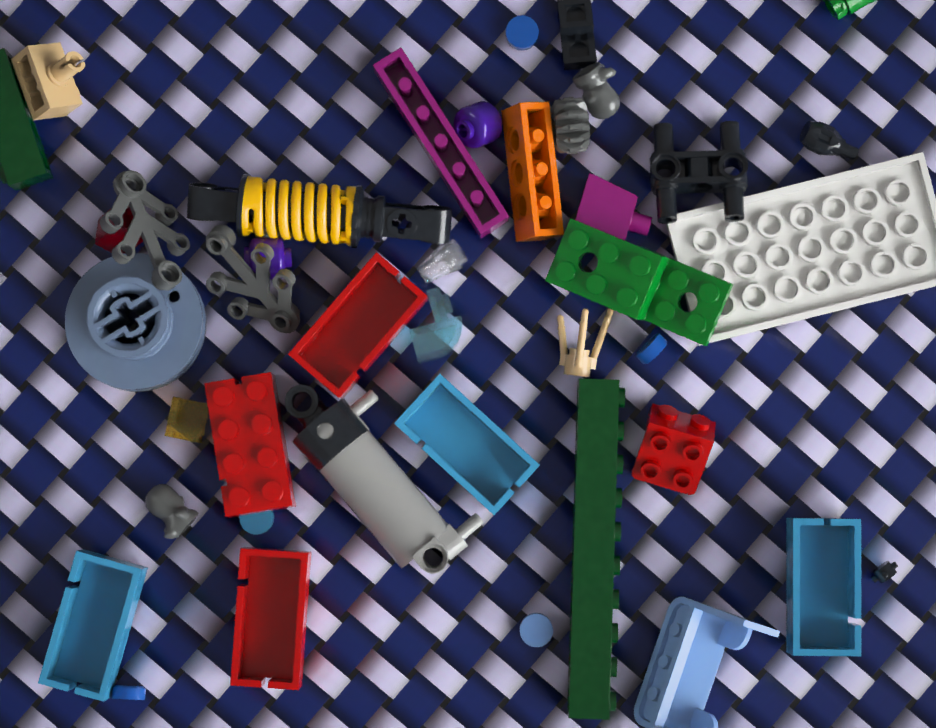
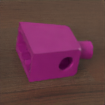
M589 173L575 220L626 240L628 231L647 236L652 217L634 212L638 196Z

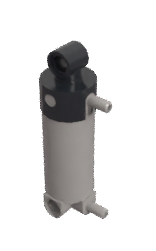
M296 385L292 387L286 394L285 407L288 413L296 417L304 426V430L292 441L293 444L315 470L324 476L401 569L414 559L420 568L427 573L434 574L444 570L448 560H452L468 546L464 540L483 524V520L479 515L474 513L456 530L442 518L371 434L370 428L359 417L378 401L379 397L373 390L366 392L351 406L343 398L331 407H326L318 393L310 386ZM300 393H308L312 399L311 407L306 411L300 412L295 408L294 400ZM430 548L439 549L443 554L442 563L437 566L429 565L425 561V551Z

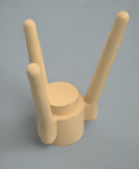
M584 308L582 310L577 349L570 348L569 355L564 317L562 315L557 316L560 346L559 365L564 366V374L590 377V370H596L597 357L614 310L607 309L590 357V350H584L588 309Z

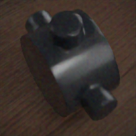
M886 561L872 572L874 574L871 577L874 583L877 581L884 583L897 573L895 570L898 567L895 561L893 563Z

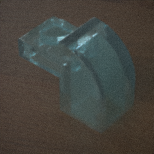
M439 287L426 290L435 323L409 330L419 364L448 355L457 346L462 335V317L457 316L448 319L447 314L453 312L448 293L441 295Z

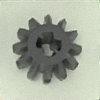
M573 97L555 100L551 107L555 149L559 154L567 153V155L586 151L590 144V123L587 105L584 100Z

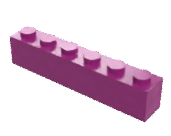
M400 47L373 64L377 78L480 239L509 221L508 213L403 49Z

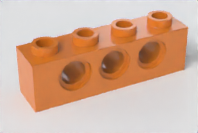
M523 102L501 110L516 242L547 240L564 235L549 102Z

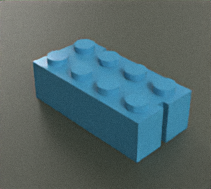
M441 374L429 384L394 423L417 445L423 440L426 444L421 449L493 515L515 493L510 489L512 484L514 483L520 488L540 466Z
M786 518V652L792 656H861V625L848 623V616L861 619V519Z
M85 549L75 552L68 581L81 582L79 586L65 587L38 684L67 692L75 688L74 694L102 702L111 698L112 687H114L148 567Z

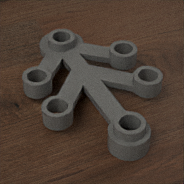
M133 170L123 171L113 181V188L117 194L113 206L100 219V226L103 231L108 234H114L123 226L122 216L128 205L133 214V219L123 240L112 249V257L119 264H127L136 254L135 246L141 235L154 267L152 271L153 285L159 290H171L181 282L182 271L176 263L165 260L156 235L167 242L169 252L175 256H181L190 248V241L184 234L176 233L167 227L177 220L178 211L173 205L165 204L147 192L146 181L140 173ZM144 205L155 211V218L146 212ZM109 219L112 220L115 225H112L109 222Z
M225 225L213 227L206 236L207 249L214 255H222L242 280L227 277L222 272H214L206 281L207 289L215 295H220L224 290L258 298L264 304V306L249 303L243 297H235L227 307L229 315L234 319L241 320L248 315L269 321L271 326L279 332H294L300 324V311L292 303V286L296 281L293 272L288 269H280L273 277V286L278 290L277 300L270 292L271 260L274 257L272 247L266 243H259L251 252V259L256 264L255 274L233 248L236 242L233 230ZM259 252H262L266 258L262 257ZM281 278H284L288 283L283 282ZM214 280L219 282L221 286L217 285Z

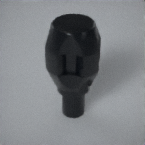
M808 121L800 133V142L808 150L818 155H842L854 160L859 152L858 148L846 143V140L842 138L834 127L823 122Z

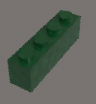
M5 48L0 49V179L3 184L8 183L9 187L17 191L54 177L11 61L13 57Z

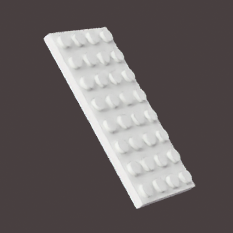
M923 152L744 197V219L742 221H725L724 202L678 213L675 223L666 224L676 261L733 284L709 343L936 286V198ZM689 292L684 295L688 311L691 312L696 308L698 301L696 296Z

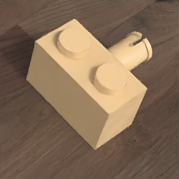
M60 42L29 45L11 58L33 121L67 116L83 104L73 76L84 69L85 62H81L76 66L83 57L75 51L68 52L65 55Z

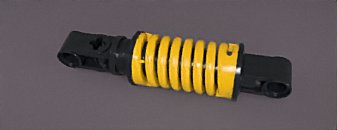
M243 174L239 188L218 186L210 183H189L188 219L236 222L237 236L242 238L250 235L254 228V233L257 237H264L266 233L272 239L281 236L283 240H290L293 236L296 241H303L306 237L308 242H316L319 239L321 243L327 244L331 240L334 245L344 243L351 246V248H357L360 239L364 237L367 239L372 238L374 242H381L383 237L421 240L436 244H446L450 241L452 208L438 205L421 206L386 202L385 196L378 195L377 198H368L364 195L362 185L348 186L345 190H341L339 185H332L330 194H327L328 186L325 183L319 184L318 192L315 193V184L313 182L306 183L305 192H302V183L294 181L291 191L289 190L290 183L288 180H281L279 189H277V181L273 178L268 179L267 183H264L261 177ZM400 214H405L406 220L411 221L407 223L406 228H400L399 222L394 221L399 218Z

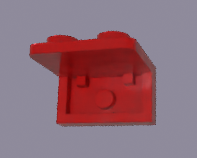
M652 403L648 413L646 431L632 469L633 478L687 495H693L697 490L714 443L716 422L700 414L691 415L678 411L670 405Z

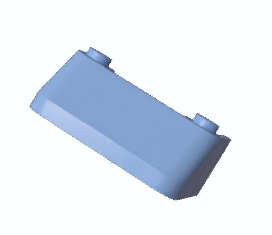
M686 597L674 599L668 607L635 703L634 717L636 722L645 728H718L715 716L704 711L725 647L732 650L742 649L749 642L753 630L777 638L780 631Z

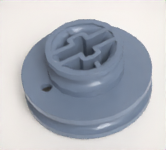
M136 253L134 258L127 264H119L113 257H110L90 268L75 285L65 312L67 341L73 356L80 366L98 381L113 388L130 392L156 390L180 378L197 359L206 334L207 322L204 304L192 281L182 272L181 282L173 289L168 291L157 289L152 283L154 267L149 255L144 253ZM172 292L179 293L180 298L177 302L170 301L169 296ZM137 294L140 297L132 300L129 297H125V295ZM131 312L139 315L136 318L139 324L136 330H132L127 326L131 323L128 318Z

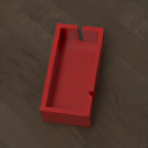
M376 252L288 355L339 399H343L360 380L361 377L357 374L359 369L361 368L366 372L429 300L428 296L405 276L400 281V284L397 281L401 277L400 272Z
M272 372L241 377L242 384H239V381L235 378L204 383L219 480L227 481V486H221L225 517L232 518L296 507L276 378Z
M253 547L240 548L238 579H249L248 584L237 586L230 686L261 688L265 684V679L271 678L268 681V688L299 690L302 687L312 551Z

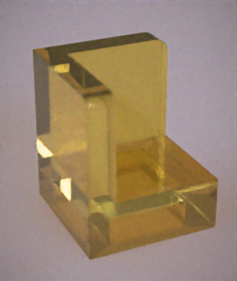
M173 396L164 436L202 443L209 413L208 404Z

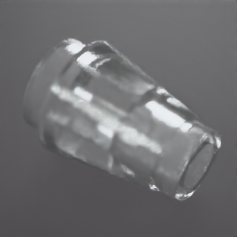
M452 239L449 243L440 244L417 267V270L428 284L431 281L462 269V264L467 262L468 258L456 240Z

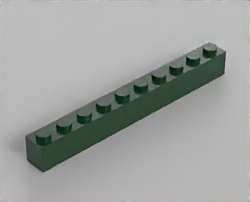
M582 378L577 380L567 716L572 719L610 720V711H616V691H610L611 677H617V657H611L612 643H618V623H612L613 609H619V589H613L614 575H620V555H614L615 542L621 541V522L615 521L616 508H622V488H616L617 474H623V454H617L618 441L624 440V421H618L619 407H625V388L619 387L620 380Z

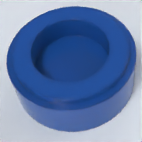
M520 15L509 21L506 27V40L512 48L521 51L528 50L537 42L539 29L532 18Z
M656 333L638 350L635 357L642 364L650 363L666 347L667 340L660 333Z
M114 685L112 687L111 699L145 700L146 688L144 686Z

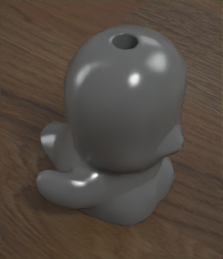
M595 62L583 68L572 80L577 88L584 91L582 98L591 116L596 119H607L613 116L619 109L620 98L607 82V79L616 74L615 69L605 68L600 62Z
M167 484L155 485L145 497V505L148 511L164 522L166 527L164 529V537L167 539H178L199 514L194 509L186 508L183 497L179 496Z

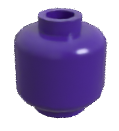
M480 101L461 108L454 117L453 128L464 146L475 149L490 144L500 137L502 117L491 103Z
M270 237L252 238L249 246L244 247V261L255 274L256 264L251 259V252L259 243L270 245L274 251V257L271 260L270 280H273V277L280 269L292 267L291 247L284 248V242L280 237L275 239ZM259 252L262 257L266 258L262 252Z

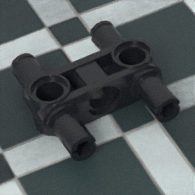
M725 121L720 124L721 150L683 152L674 151L673 125L670 123L655 124L653 128L654 152L649 158V180L651 191L656 195L658 223H675L677 221L676 194L723 193L725 221H742L744 219L743 192L748 187L747 171L749 164L746 153H744L740 145L739 122ZM734 167L740 173L733 176L727 174L724 169ZM661 169H668L673 175L665 178L661 177L657 172Z

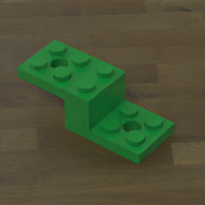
M571 218L545 281L619 313L636 320H645L704 346L709 344L733 287L732 283ZM587 253H593L598 260V265L592 272H586L581 266V260ZM691 292L696 296L698 303L693 311L686 312L680 306V299L685 293Z

